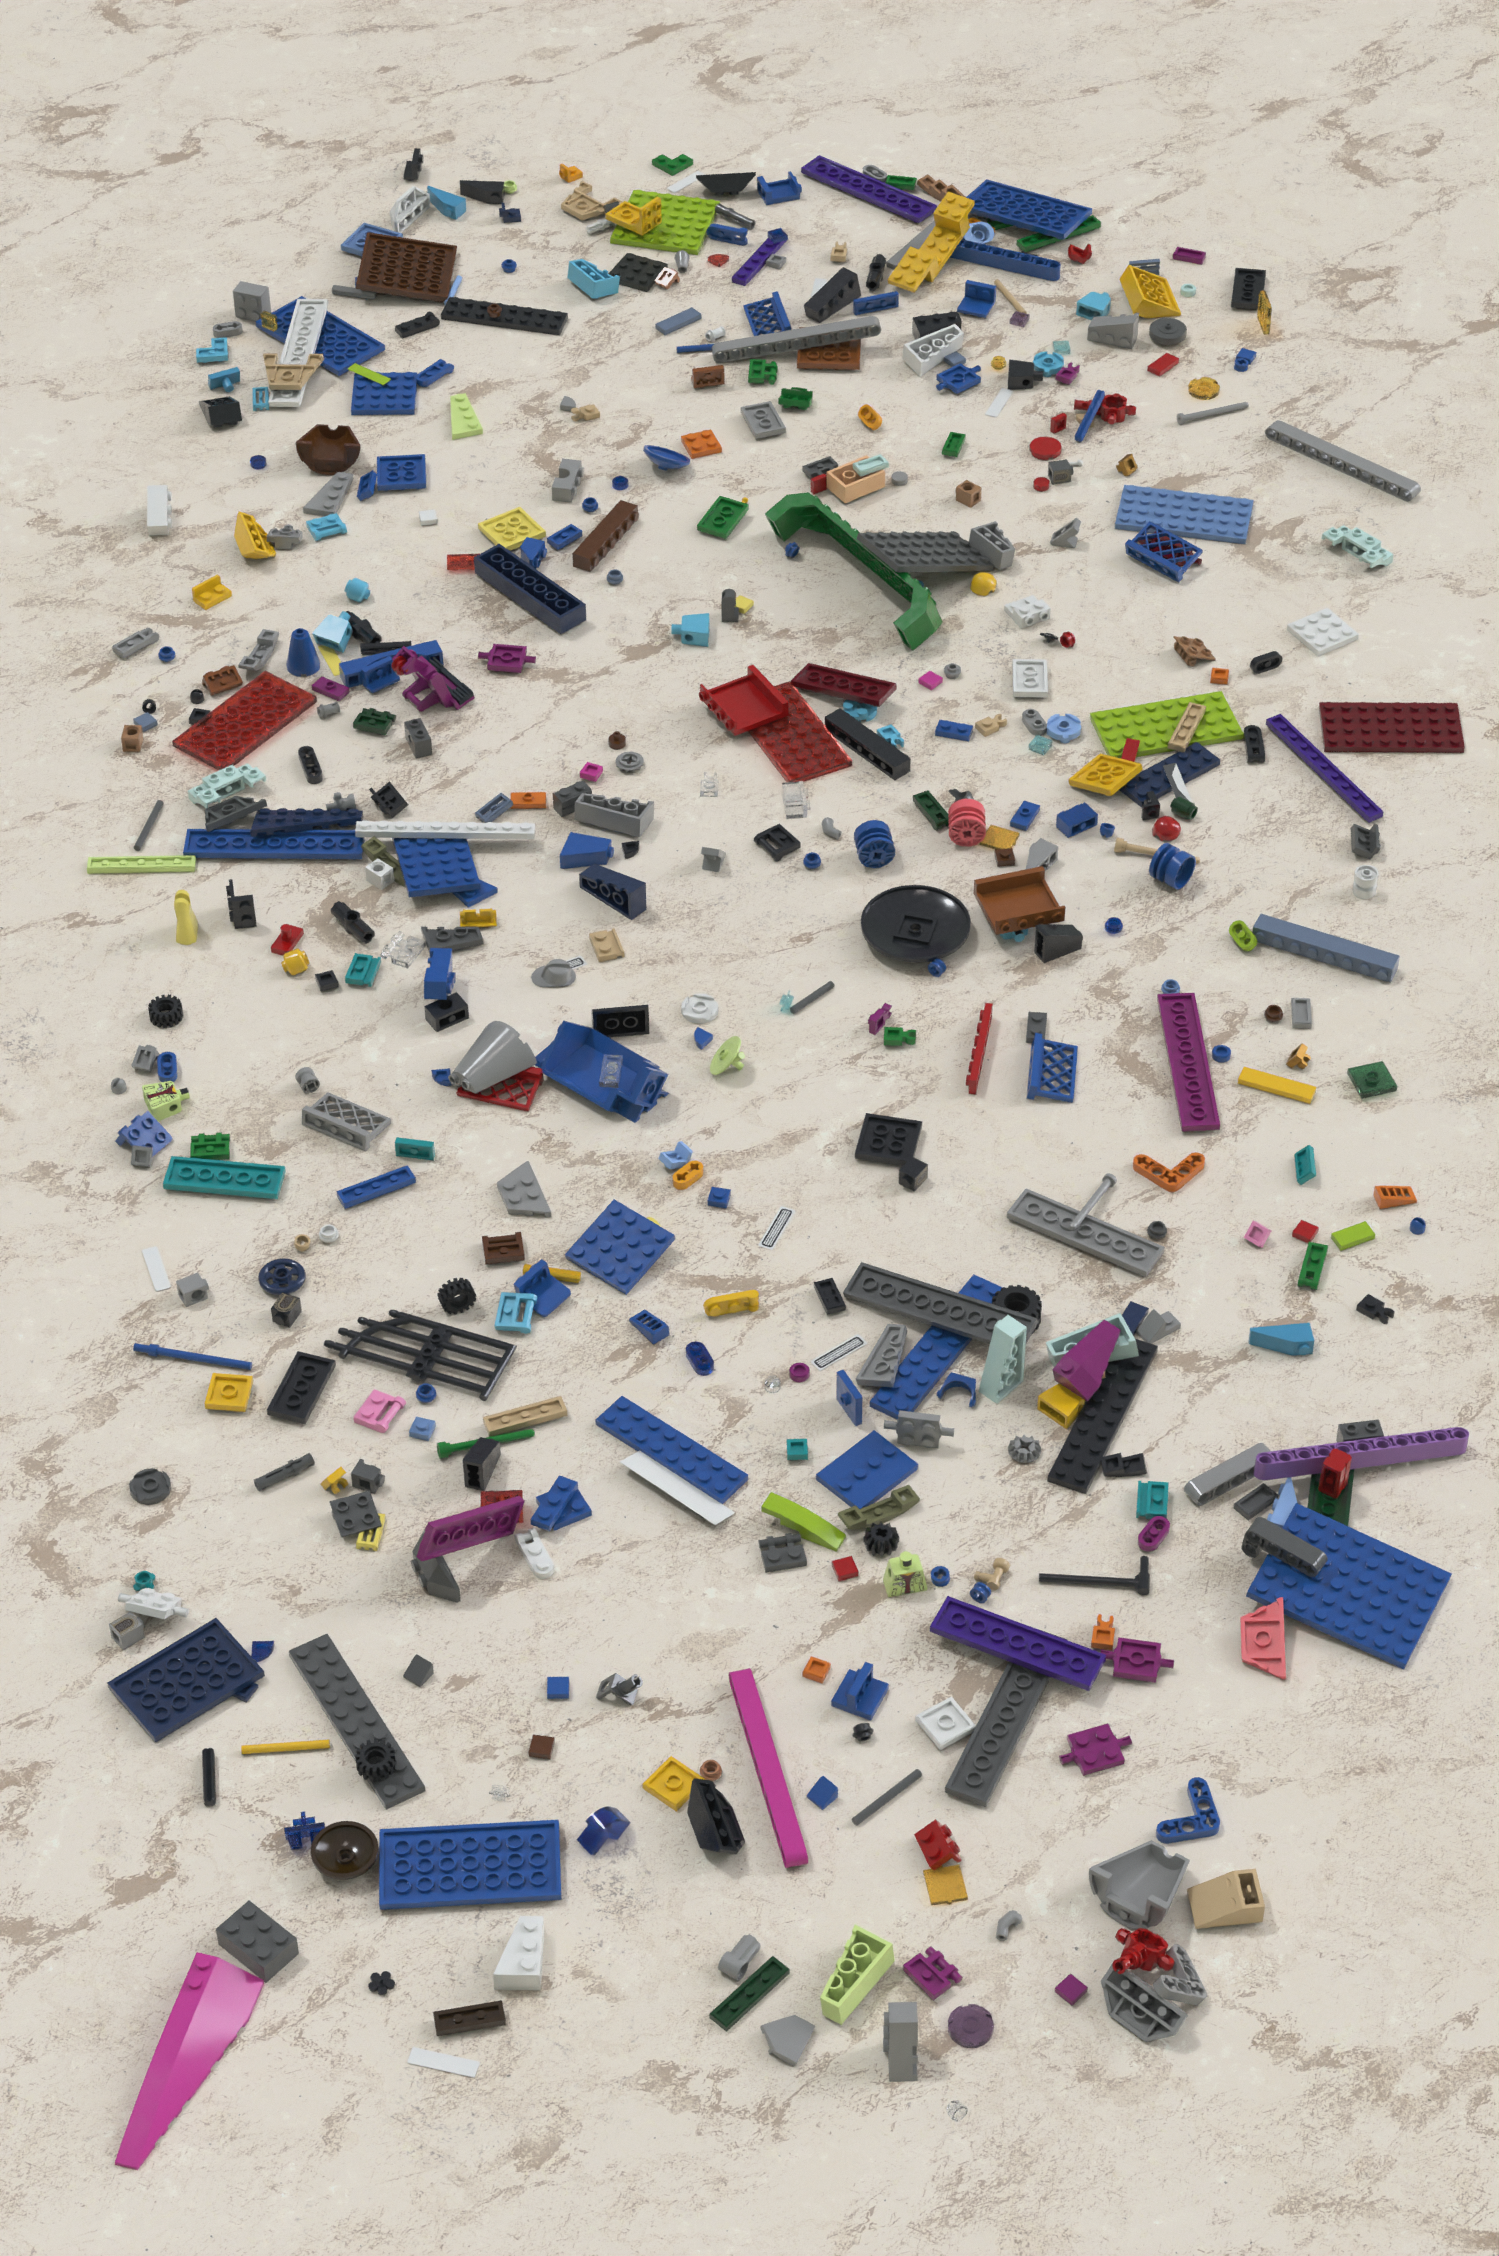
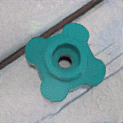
M141 1571L134 1576L135 1584L133 1588L135 1591H140L144 1588L154 1589L153 1580H155V1575L153 1573Z

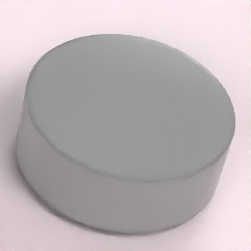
M901 471L894 472L891 476V481L897 486L905 485L908 482V475Z

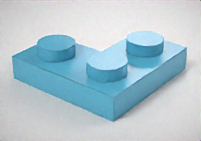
M227 337L211 338L212 347L196 348L197 363L228 361Z

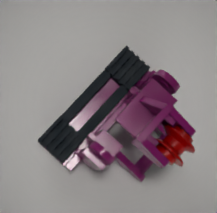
M403 646L392 658V669L398 675L412 673L416 681L403 691L402 696L405 699H409L420 712L439 702L445 708L453 706L456 710H459L475 698L473 691L452 675L435 657L428 662L422 656L418 658L414 650H408ZM431 688L432 690L422 701L414 696L425 689Z

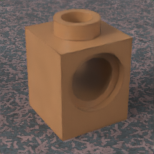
M965 480L956 487V501L972 508L981 501L982 487Z
M124 725L121 736L123 752L141 751L144 739L142 725Z

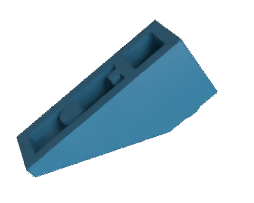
M431 186L427 187V193L430 194V202L444 216L456 220L466 212V198Z
M1310 1323L1250 1328L1248 1340L1251 1345L1292 1356L1313 1354L1315 1341Z

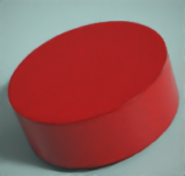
M1045 477L1034 479L1033 487L1035 490L1042 492L1049 489V479Z

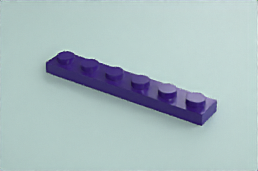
M773 232L732 276V283L746 286L766 264L767 259L787 241V235Z

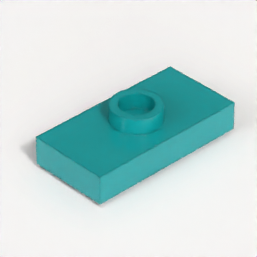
M1310 1145L1294 1154L1296 1178L1300 1185L1316 1176L1314 1148Z

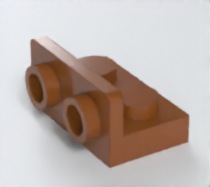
M724 366L693 368L691 376L693 387L702 388L725 384Z
M235 665L230 667L224 666L215 672H207L202 679V685H206L211 696L243 684Z

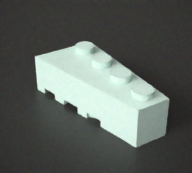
M1121 1313L1106 1318V1321L1121 1330L1108 1362L1139 1356L1136 1340ZM1103 1320L1046 1342L1049 1359L1055 1367L1071 1348Z
M1009 1315L1002 1320H998L994 1326L978 1391L996 1404L1020 1385L1024 1379L1027 1327Z

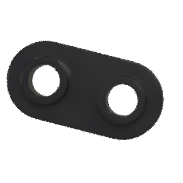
M1272 651L1254 657L1250 663V668L1254 673L1260 674L1277 668L1282 663L1283 658L1277 651Z

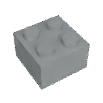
M240 281L233 290L235 316L257 321L270 314L269 287Z

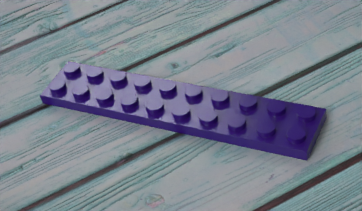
M820 155L801 167V173L808 177L817 179L820 182H824L916 223L925 220L937 208V205Z

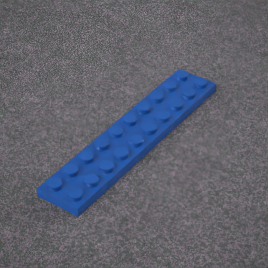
M187 829L183 855H195L196 858L355 860L363 858L361 845L365 842V837H356L355 830H306L289 833L278 830L271 835H266V832L257 833V836L251 837V829H214L209 832L206 829Z
M973 1274L959 1293L992 1304L993 1296H995L997 1291H1001L1003 1287ZM931 1326L898 1366L894 1386L881 1387L870 1400V1407L896 1420L898 1419L899 1410L914 1412L972 1339Z

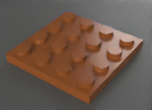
M861 339L799 349L797 368L860 370Z

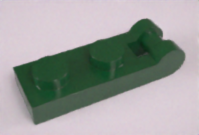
M929 790L913 795V802L932 823L934 830L941 829V826L944 825L949 826L948 813Z

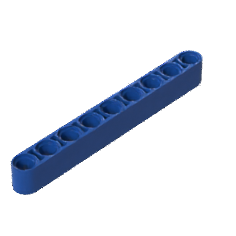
M963 239L949 257L1049 281L1060 279L1061 264L1058 261Z

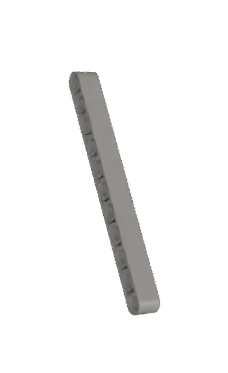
M868 316L718 342L712 346V354L715 362L724 363L874 337L880 334L881 326L876 316Z
M1277 420L1265 430L1268 439L1404 501L1412 500L1421 491V487L1416 481L1283 421Z

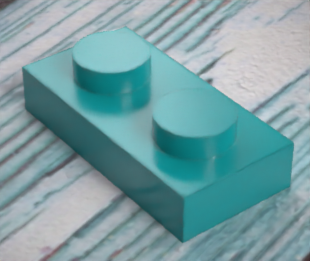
M396 1137V1156L434 1161V1142Z

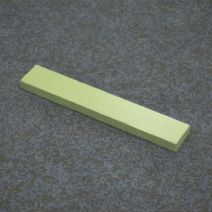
M196 856L88 857L87 874L195 872Z

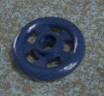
M287 1258L268 1262L261 1268L258 1275V1281L262 1289L273 1295H281L282 1292L291 1294L297 1291L304 1284L306 1278L303 1266L297 1261ZM285 1266L291 1267V1271L285 1268ZM275 1268L274 1273L271 1274L269 1271ZM292 1276H298L297 1280H292ZM270 1279L274 1282L271 1285L267 1282ZM288 1284L287 1287H279L280 1285Z

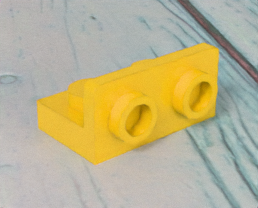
M217 574L192 588L193 602L207 610L231 597L232 592L221 584V578Z

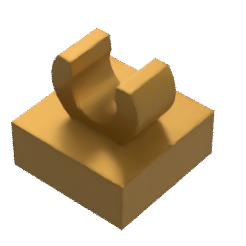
M1127 454L1118 462L1119 465H1116L1118 472L1122 471L1124 476H1129L1138 469L1132 454Z
M1303 1043L1291 1052L1286 1065L1291 1069L1295 1065H1298L1301 1069L1307 1067V1062L1311 1059L1308 1054H1305L1308 1047Z

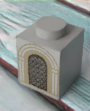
M128 1612L109 1624L111 1638L122 1650L145 1638L143 1631L145 1625L140 1617L136 1618L132 1612Z

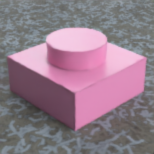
M1253 1220L1244 1238L1262 1248L1272 1230Z

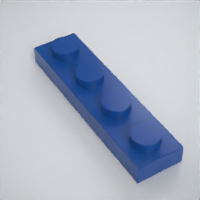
M407 1165L336 1191L337 1197L344 1209L412 1185L416 1183V1177Z

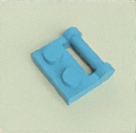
M337 513L306 521V526L315 541L330 535L347 533L346 525L341 521Z
M501 1292L494 1325L495 1329L520 1331L525 1334L530 1333L532 1327L530 1322L533 1307L537 1302V1296L531 1293ZM521 1302L526 1303L523 1321L517 1322Z

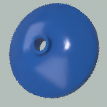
M645 445L643 448L645 455L650 461L658 465V468L661 470L679 469L690 464L688 457L676 451L654 445Z

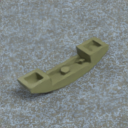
M374 836L361 845V848L372 862L380 859L393 867L394 881L406 887L399 862L386 851L387 846Z
M906 1485L891 1491V1497L861 1509H858L855 1505L838 1512V1516L850 1530L866 1529L871 1527L872 1523L879 1525L881 1521L885 1523L898 1517L916 1505L920 1498L910 1485Z

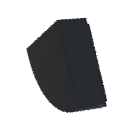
M639 841L621 843L625 859H629L638 853Z

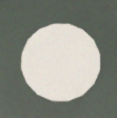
M694 994L693 997L689 998L688 996L684 999L681 1013L689 1022L696 1024L707 1023L718 1015V1003L714 1001L712 996L707 994Z

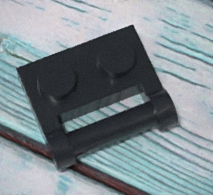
M780 823L758 833L754 837V842L766 849L775 861H780L783 856L801 848V842ZM766 839L772 841L779 849L776 850Z

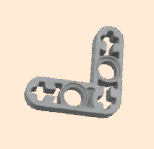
M1174 1944L1166 1954L1175 1961L1172 1970L1176 1977L1161 1975L1153 1983L1154 1990L1164 1999L1199 2005L1207 1997V1992L1186 1950L1180 1945Z

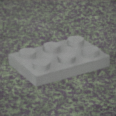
M771 401L741 407V414L755 439L786 433V427Z

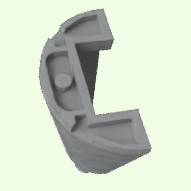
M493 1021L484 1028L455 1070L448 1076V1079L453 1085L462 1086L465 1090L478 1093L537 1064V1061L528 1043L523 1044L522 1040L518 1038L520 1034L514 1028L504 1022Z
M1151 1840L1092 1866L1089 1869V1882L1093 1894H1097L1102 1902L1100 1906L1111 1918L1132 1929H1148L1158 1925L1165 1918L1190 1860L1178 1853L1170 1856L1164 1846Z

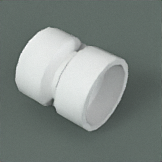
M1361 865L1356 868L1353 883V894L1356 897L1370 899L1375 896L1379 875L1375 867Z

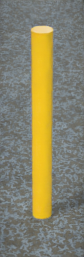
M330 1739L241 1745V1753L254 1754L330 1748Z

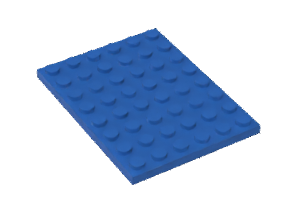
M1296 1503L1282 1528L1323 1551L1327 1555L1328 1561L1317 1576L1310 1577L1268 1553L1249 1587L1246 1597L1265 1606L1283 1597L1285 1615L1401 1669H1405L1452 1573Z

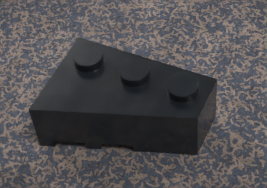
M958 312L913 317L912 334L916 340L953 324H956L961 329L962 320Z

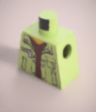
M172 1081L142 1086L144 1101L149 1112L157 1121L180 1113L182 1111L181 1101L190 1098L187 1087L176 1090Z
M904 1551L900 1554V1557L888 1560L883 1578L888 1597L927 1590L923 1568L917 1554L912 1555L910 1552Z

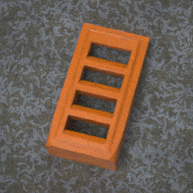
M1411 1186L1374 1187L1373 1196L1379 1209L1417 1203Z

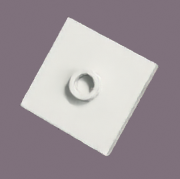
M952 1697L915 1716V1721L939 1750L972 1734L976 1727Z

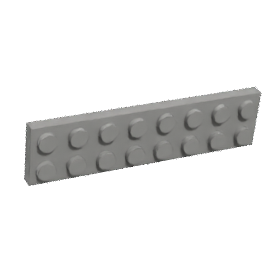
M1027 1188L1007 1212L1008 1219L1144 1277H1147L1163 1255L1165 1249L1164 1246L1090 1215L1084 1218L1076 1230L1071 1231L1069 1225L1080 1211Z

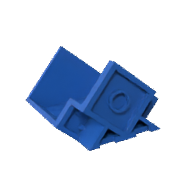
M563 1020L562 1024L558 1027L555 1039L535 1057L537 1061L535 1066L541 1068L543 1074L607 1111L618 1113L634 1123L640 1119L642 1112L650 1111L657 1104V1099L661 1096L665 1098L669 1094L662 1089L669 1074L660 1070V1066L588 1026Z

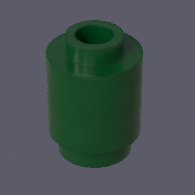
M1180 796L1174 798L1170 805L1172 813L1185 819L1192 820L1198 811V807L1194 803Z

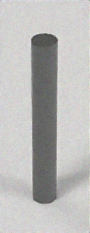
M829 981L790 1008V1012L795 1014L835 986L834 983Z

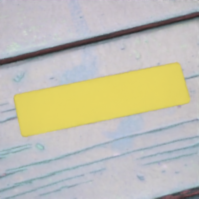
M323 645L318 646L333 675H340L339 663L341 661L335 650Z

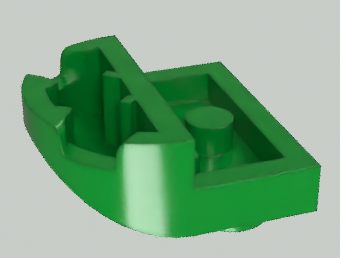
M792 387L791 389L782 388L778 404L784 408L798 406V409L805 410L812 405L813 391H807L806 388Z

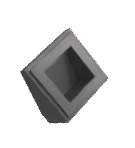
M416 1654L403 1677L421 1687L434 1674L433 1664Z

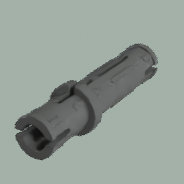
M721 204L716 205V213L723 215L727 220L731 219L749 229L755 227V220L735 212L732 208H727Z
M308 1453L294 1461L289 1460L288 1464L254 1479L255 1487L260 1492L287 1477L298 1475L300 1471L315 1465L312 1455Z

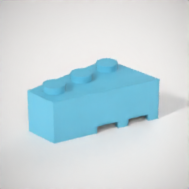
M583 259L569 261L567 278L592 299L618 293L620 276L615 275L613 277L608 274L607 270L601 271L597 269L596 265Z

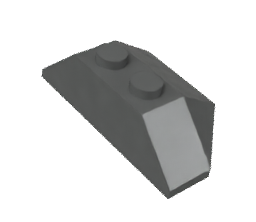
M424 1529L412 1551L413 1560H411V1566L413 1571L419 1573V1582L422 1588L426 1587L429 1595L456 1603L460 1602V1588L444 1557L439 1556L426 1561H420L416 1557L425 1533Z

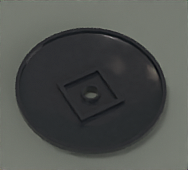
M905 885L883 891L868 902L861 916V930L868 944L889 958L905 962H929L951 955L965 943L971 926L969 912L959 899L944 890L925 885Z

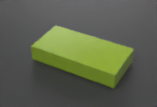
M1364 1221L1331 1233V1239L1342 1251L1375 1239V1233L1367 1222Z

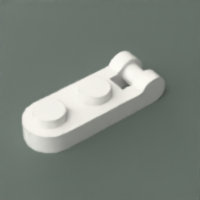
M531 1528L524 1534L521 1532L515 1534V1541L533 1574L539 1579L551 1577L554 1572V1565L536 1529ZM526 1541H532V1543L526 1544Z

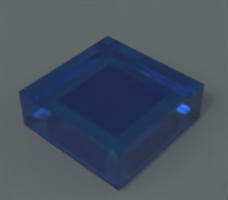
M781 228L767 232V236L774 244L788 240V235Z

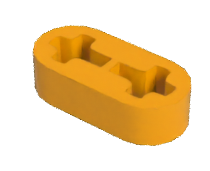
M695 1160L688 1162L673 1174V1186L678 1190L690 1187L703 1176V1164Z

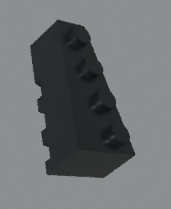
M842 267L804 304L806 316L821 323L853 302V299L859 298L861 291L857 274Z

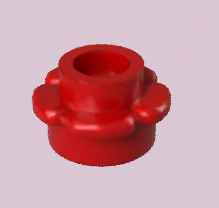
M1069 631L1064 632L1060 637L1062 646L1065 648L1073 647L1076 642L1074 634Z

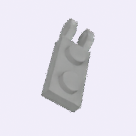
M151 628L143 629L113 645V652L124 659L145 646L157 642L159 634L153 633Z

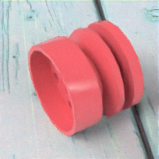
M961 799L950 806L948 810L950 839L957 845L968 847L983 841L986 836L985 809L983 805L973 799Z

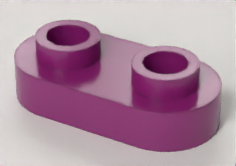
M1156 1516L1147 1523L1138 1535V1546L1140 1549L1150 1552L1158 1548L1169 1534L1170 1522L1168 1519Z

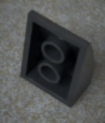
M230 396L199 401L207 423L213 426V428L222 427V424L225 423L236 425L238 421H242L240 403Z

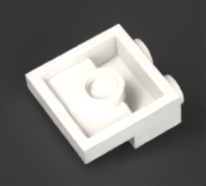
M1034 595L1004 605V611L1021 629L1050 619L1051 608L1043 599L1037 600Z

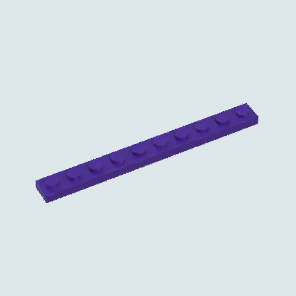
M1282 714L1266 719V725L1368 823L1383 817L1384 811Z

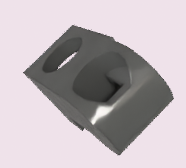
M725 589L722 592V622H738L739 607H735L736 592L733 589Z

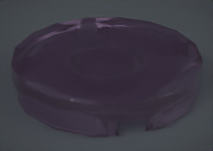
M976 2004L957 2007L951 2012L948 2019V2033L951 2039L965 2048H978L985 2045L991 2039L994 2032V2023L990 2012Z

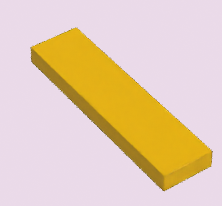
M1243 1067L1238 1078V1084L1308 1104L1311 1103L1316 1093L1315 1086L1248 1067Z

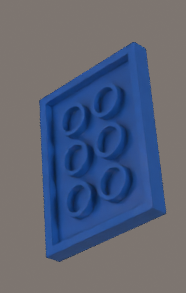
M873 1430L818 1472L816 1480L850 1507L856 1505L858 1509L874 1504L917 1471L918 1463Z

